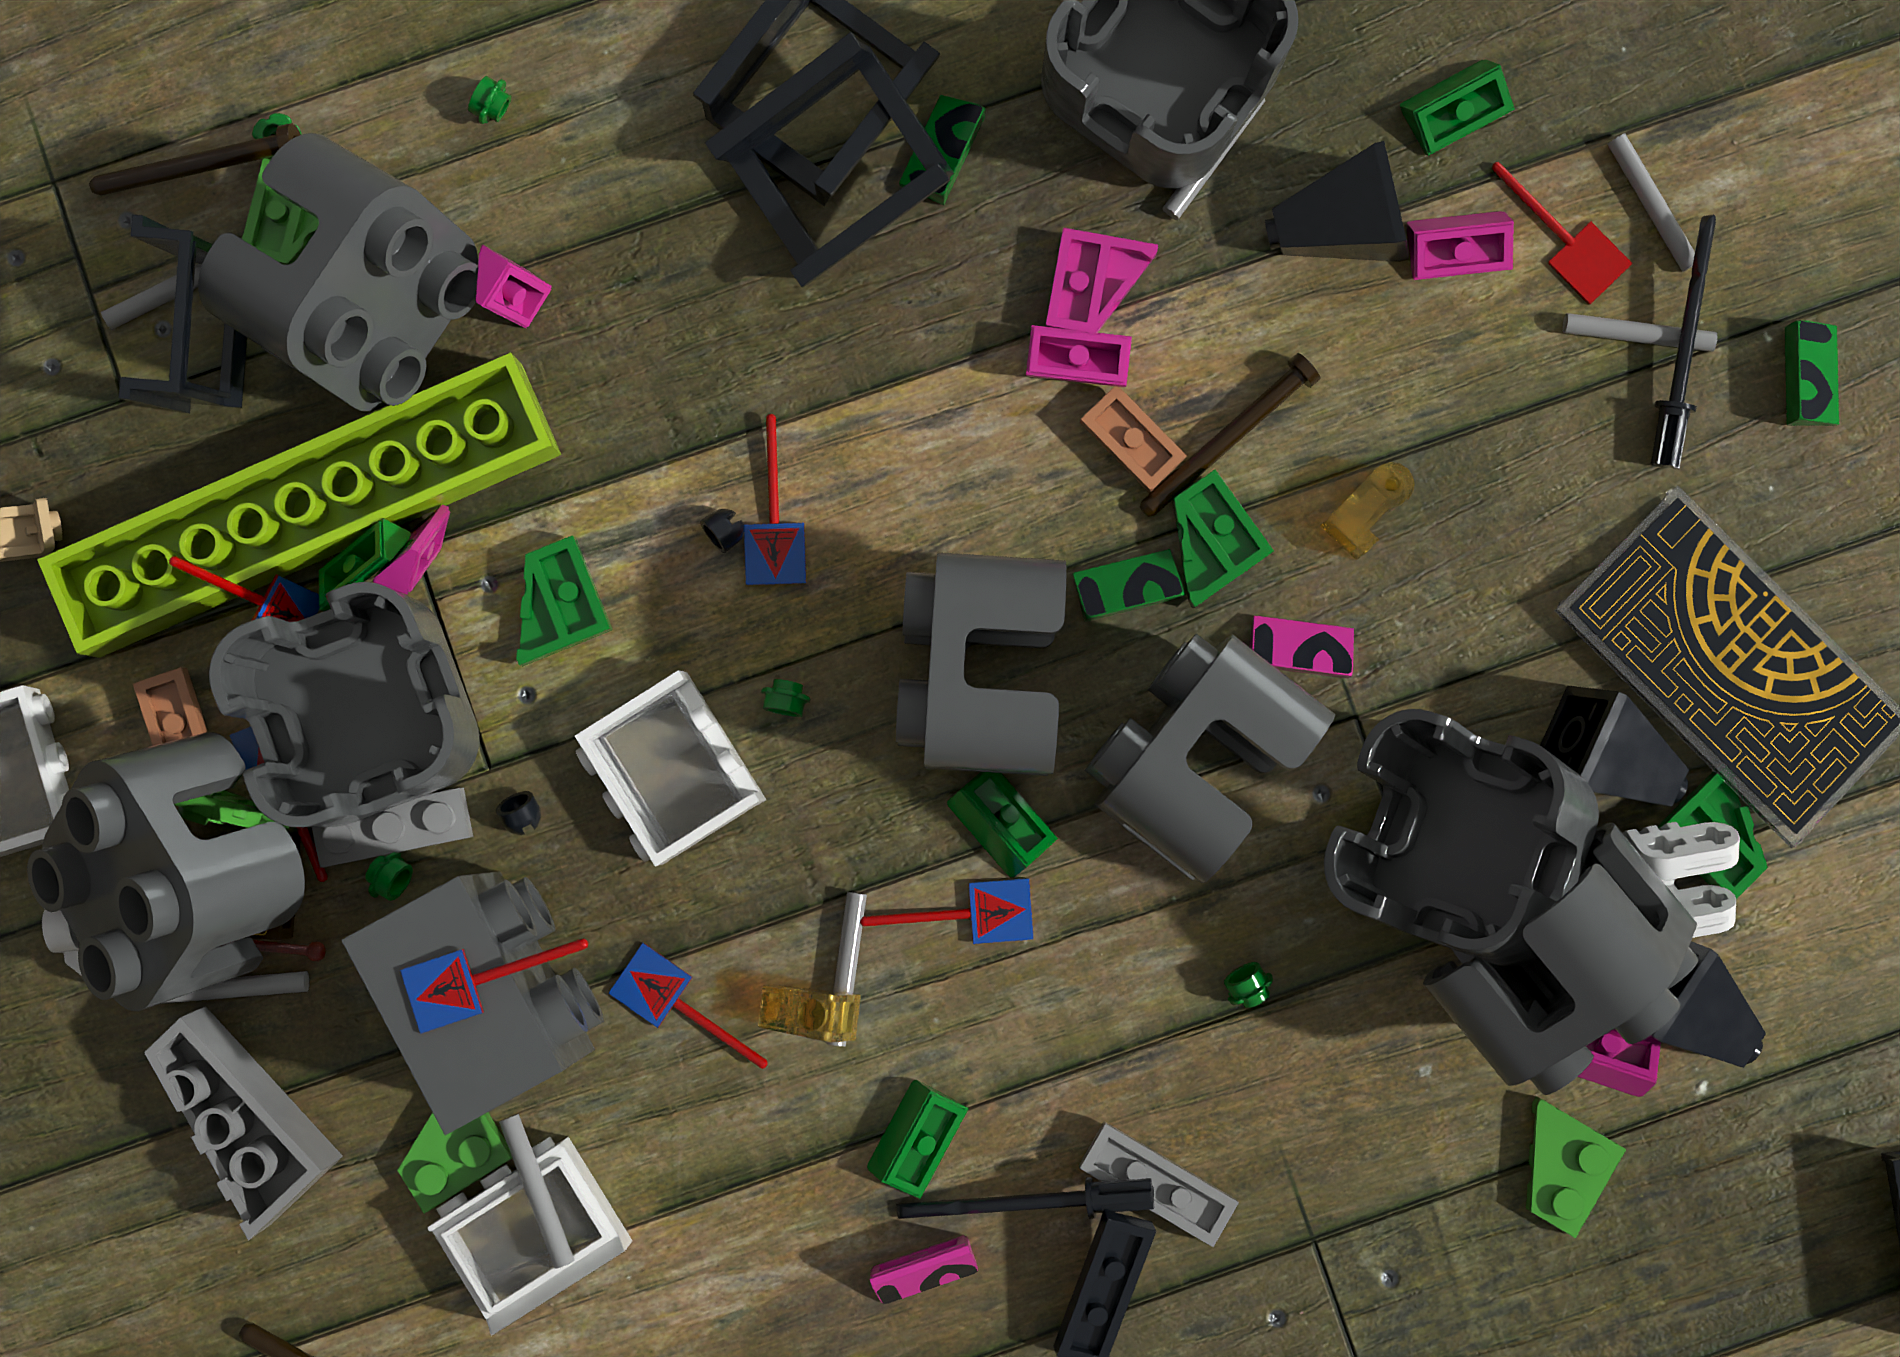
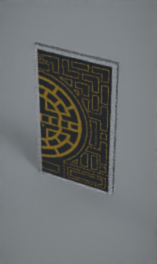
M1678 485L1667 491L1666 496L1564 600L1559 602L1558 607L1554 610L1790 848H1796L1797 845L1803 842V839L1900 736V706Z

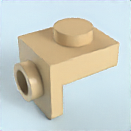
M47 498L35 499L34 503L30 505L0 508V562L44 557L53 552L55 541L62 540L59 513L57 510L49 511Z

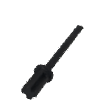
M1714 214L1703 216L1700 221L1692 266V277L1688 288L1669 401L1659 400L1655 402V407L1659 408V418L1651 458L1653 466L1680 469L1690 413L1696 412L1697 406L1684 403L1703 299L1705 277L1716 225V216Z
M1086 1177L1085 1191L896 1204L898 1219L1086 1206L1089 1219H1095L1096 1214L1103 1213L1104 1209L1112 1212L1152 1210L1155 1208L1154 1187L1151 1178L1094 1182L1093 1177Z

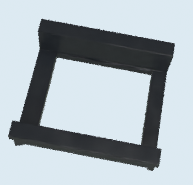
M765 0L696 88L693 96L702 102L706 120L720 130L742 115L744 112L732 104L810 2L902 69L893 82L905 100L908 99L938 60L940 52L925 41L917 51H914L846 0ZM878 100L824 171L775 135L771 136L753 151L760 160L825 207L828 199L837 191L892 118L880 100Z
M852 32L848 33L705 142L716 160L730 162L798 264L790 271L801 287L808 285L951 180L950 177L954 174L871 47L859 42ZM860 70L926 171L819 249L753 150Z
M132 214L131 236L177 256L178 265L169 381L120 377L119 399L189 414L191 404L242 408L247 337L225 323L220 389L216 390L187 381L195 263L203 264L213 244L193 235V231L171 229L143 215Z

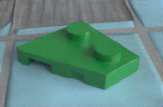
M1216 469L1172 500L1188 602L1192 608L1201 604L1274 552Z
M572 535L525 554L523 577L525 580V592L521 599L520 618L522 619L520 649H517L516 656L520 666H526L613 630L576 537Z
M1722 763L1657 827L1660 828L1666 823L1677 822L1680 827L1718 822L1736 829L1740 836L1737 864L1725 870L1699 875L1708 885L1729 889L1735 894L1737 899L1768 866L1761 845L1753 835L1754 823L1748 806H1741L1732 777L1737 775L1725 763Z

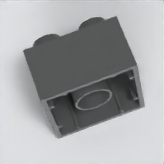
M500 871L457 876L341 940L444 1135L453 1132L562 1072L595 1050L586 1032L603 1023L604 1018L591 988L576 968H572L559 976L558 974L555 975L549 962L477 985L476 989L484 1013L421 1034L419 1032L400 970L464 949L471 973L475 975L543 952L538 940L554 932L555 925L544 900L527 877L511 884L503 878Z

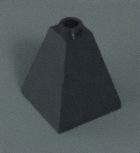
M1384 141L1372 144L1272 208L1274 218L1265 220L1271 250L1280 247L1283 255L1395 262L1410 260L1407 239Z
M1567 685L1540 746L1582 776L1593 792L1666 806H1673V804L1679 802L1685 795L1688 787L1686 775L1689 769L1632 700L1620 691Z
M1691 941L1689 947L1699 958L1698 963L1686 977L1669 989L1680 1002V1008L1662 1028L1649 1037L1744 1068L1746 1064L1752 1063L1760 1055L1763 1048L1762 1039L1766 1032L1720 956L1711 948Z

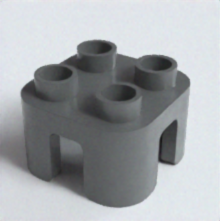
M1063 0L1050 20L1046 35L1041 74L1044 98L1057 117L1146 182L1163 188H1181L1191 185L1202 179L1212 169L1274 86L1297 34L1298 10L1295 0H1083L1082 2L1078 0Z
M308 133L297 136L284 144L275 153L265 167L262 179L277 194L318 218L319 225L316 232L297 260L289 265L277 262L232 233L220 235L207 253L200 270L198 280L200 300L205 309L213 316L352 407L361 411H373L387 404L393 406L402 404L410 399L420 387L426 372L425 358L449 322L464 316L476 303L478 277L476 246L464 231L414 188L323 135Z
M937 552L936 574L906 573L903 613L904 643L930 645L931 654L929 680L900 678L896 743H898V746L925 748V768L1040 776L1053 774L1059 718V702L1057 698L1047 692L973 688L964 679V660L966 649L972 645L1039 649L1049 647L1054 640L1055 633L1064 624L1066 560Z
M357 582L328 592L326 598L331 609L296 622H288L272 616L261 617L236 627L220 641L210 663L209 680L216 704L224 716L244 718L253 729L265 763L244 770L243 777L254 804L269 819L289 827L344 826L448 787L460 780L469 771L479 749L478 725L441 625L434 613L422 602L380 584Z
M1195 634L1188 643L1184 642L1147 689L1167 705L1149 731L1131 718L1125 724L1122 722L1084 770L1105 786L1094 805L1190 880L1197 879L1201 883L1207 882L1225 864L1252 829V819L1244 810L1188 767L1186 762L1187 753L1205 731L1255 771L1267 773L1276 764L1285 769L1301 766L1322 739L1335 717V713L1234 635L1220 642L1215 648L1198 634Z
M1422 709L1401 710L1387 716L1368 734L1357 762L1358 771L1383 785L1382 799L1367 836L1339 825L1333 830L1324 857L1325 877L1331 892L1344 906L1399 931L1473 957H1480L1496 965L1516 967L1538 960L1539 957L1524 940L1523 930L1529 920L1557 902L1578 882L1599 819L1598 803L1592 788L1582 776L1542 746L1532 741L1509 735L1505 745L1476 736L1449 717Z
M205 732L89 762L81 770L71 790L67 791L64 795L62 805L45 834L42 849L35 850L29 857L27 873L33 895L45 910L49 912H62L80 943L78 962L82 978L92 994L99 999L107 1000L114 998L118 1004L127 1010L141 1011L252 972L259 966L263 956L252 938L248 936L283 925L295 915L301 906L305 890L303 865L296 845L283 825L277 822H267L209 840H202L190 832L174 804L233 788L245 770L244 761L235 747L220 734Z
M1607 823L1596 829L1578 882L1557 902L1527 922L1523 930V938L1539 957L1538 960L1523 966L1506 967L1452 949L1463 964L1457 966L1453 961H1449L1442 967L1438 966L1427 974L1423 984L1506 1085L1514 1086L1530 1079L1543 1095H1548L1569 1084L1589 1066L1594 1055L1586 1045L1613 1029H1616L1627 1044L1640 1042L1662 1028L1677 1013L1680 1008V1002L1669 989L1686 977L1698 963L1699 958L1689 947L1697 927V922L1614 823Z

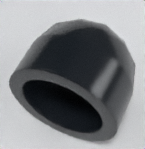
M718 509L700 521L705 534L722 553H726L742 539L744 533V523L742 520L733 525L731 524L730 520L735 516L736 512L730 509Z
M530 791L515 793L504 799L496 808V814L507 831L521 836L525 835L522 828L531 825L535 830L541 819L540 807Z

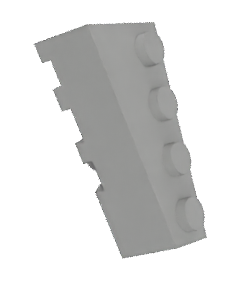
M206 1006L180 1017L144 1052L176 1111H182L195 1134L191 1139L200 1155L206 1153L220 1179L217 1185L226 1202L231 1199L243 1220L239 1225L248 1241L277 1220L343 1157Z

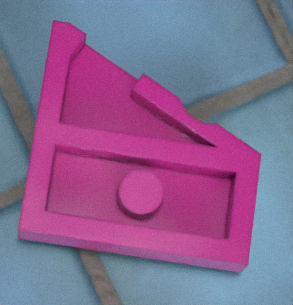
M1063 228L1045 327L1098 333L1155 258L1158 244Z

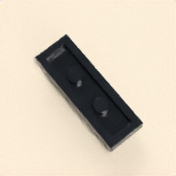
M1104 1209L1053 1345L1057 1357H1109L1156 1234L1152 1221Z

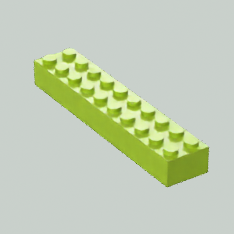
M510 352L414 394L402 404L389 405L46 555L37 559L76 653L100 658L239 597L171 566L169 559L172 556L179 557L253 591L271 583L276 574L285 577L342 552L381 519H386L401 526L435 511L441 505H449L561 455V452L522 364Z

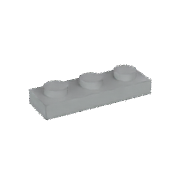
M464 787L427 794L348 825L312 827L320 868L473 837Z
M1105 1121L1078 1165L1081 1170L1102 1182L1151 1178L1154 1187L1155 1206L1151 1211L1212 1247L1216 1244L1239 1203L1237 1199Z

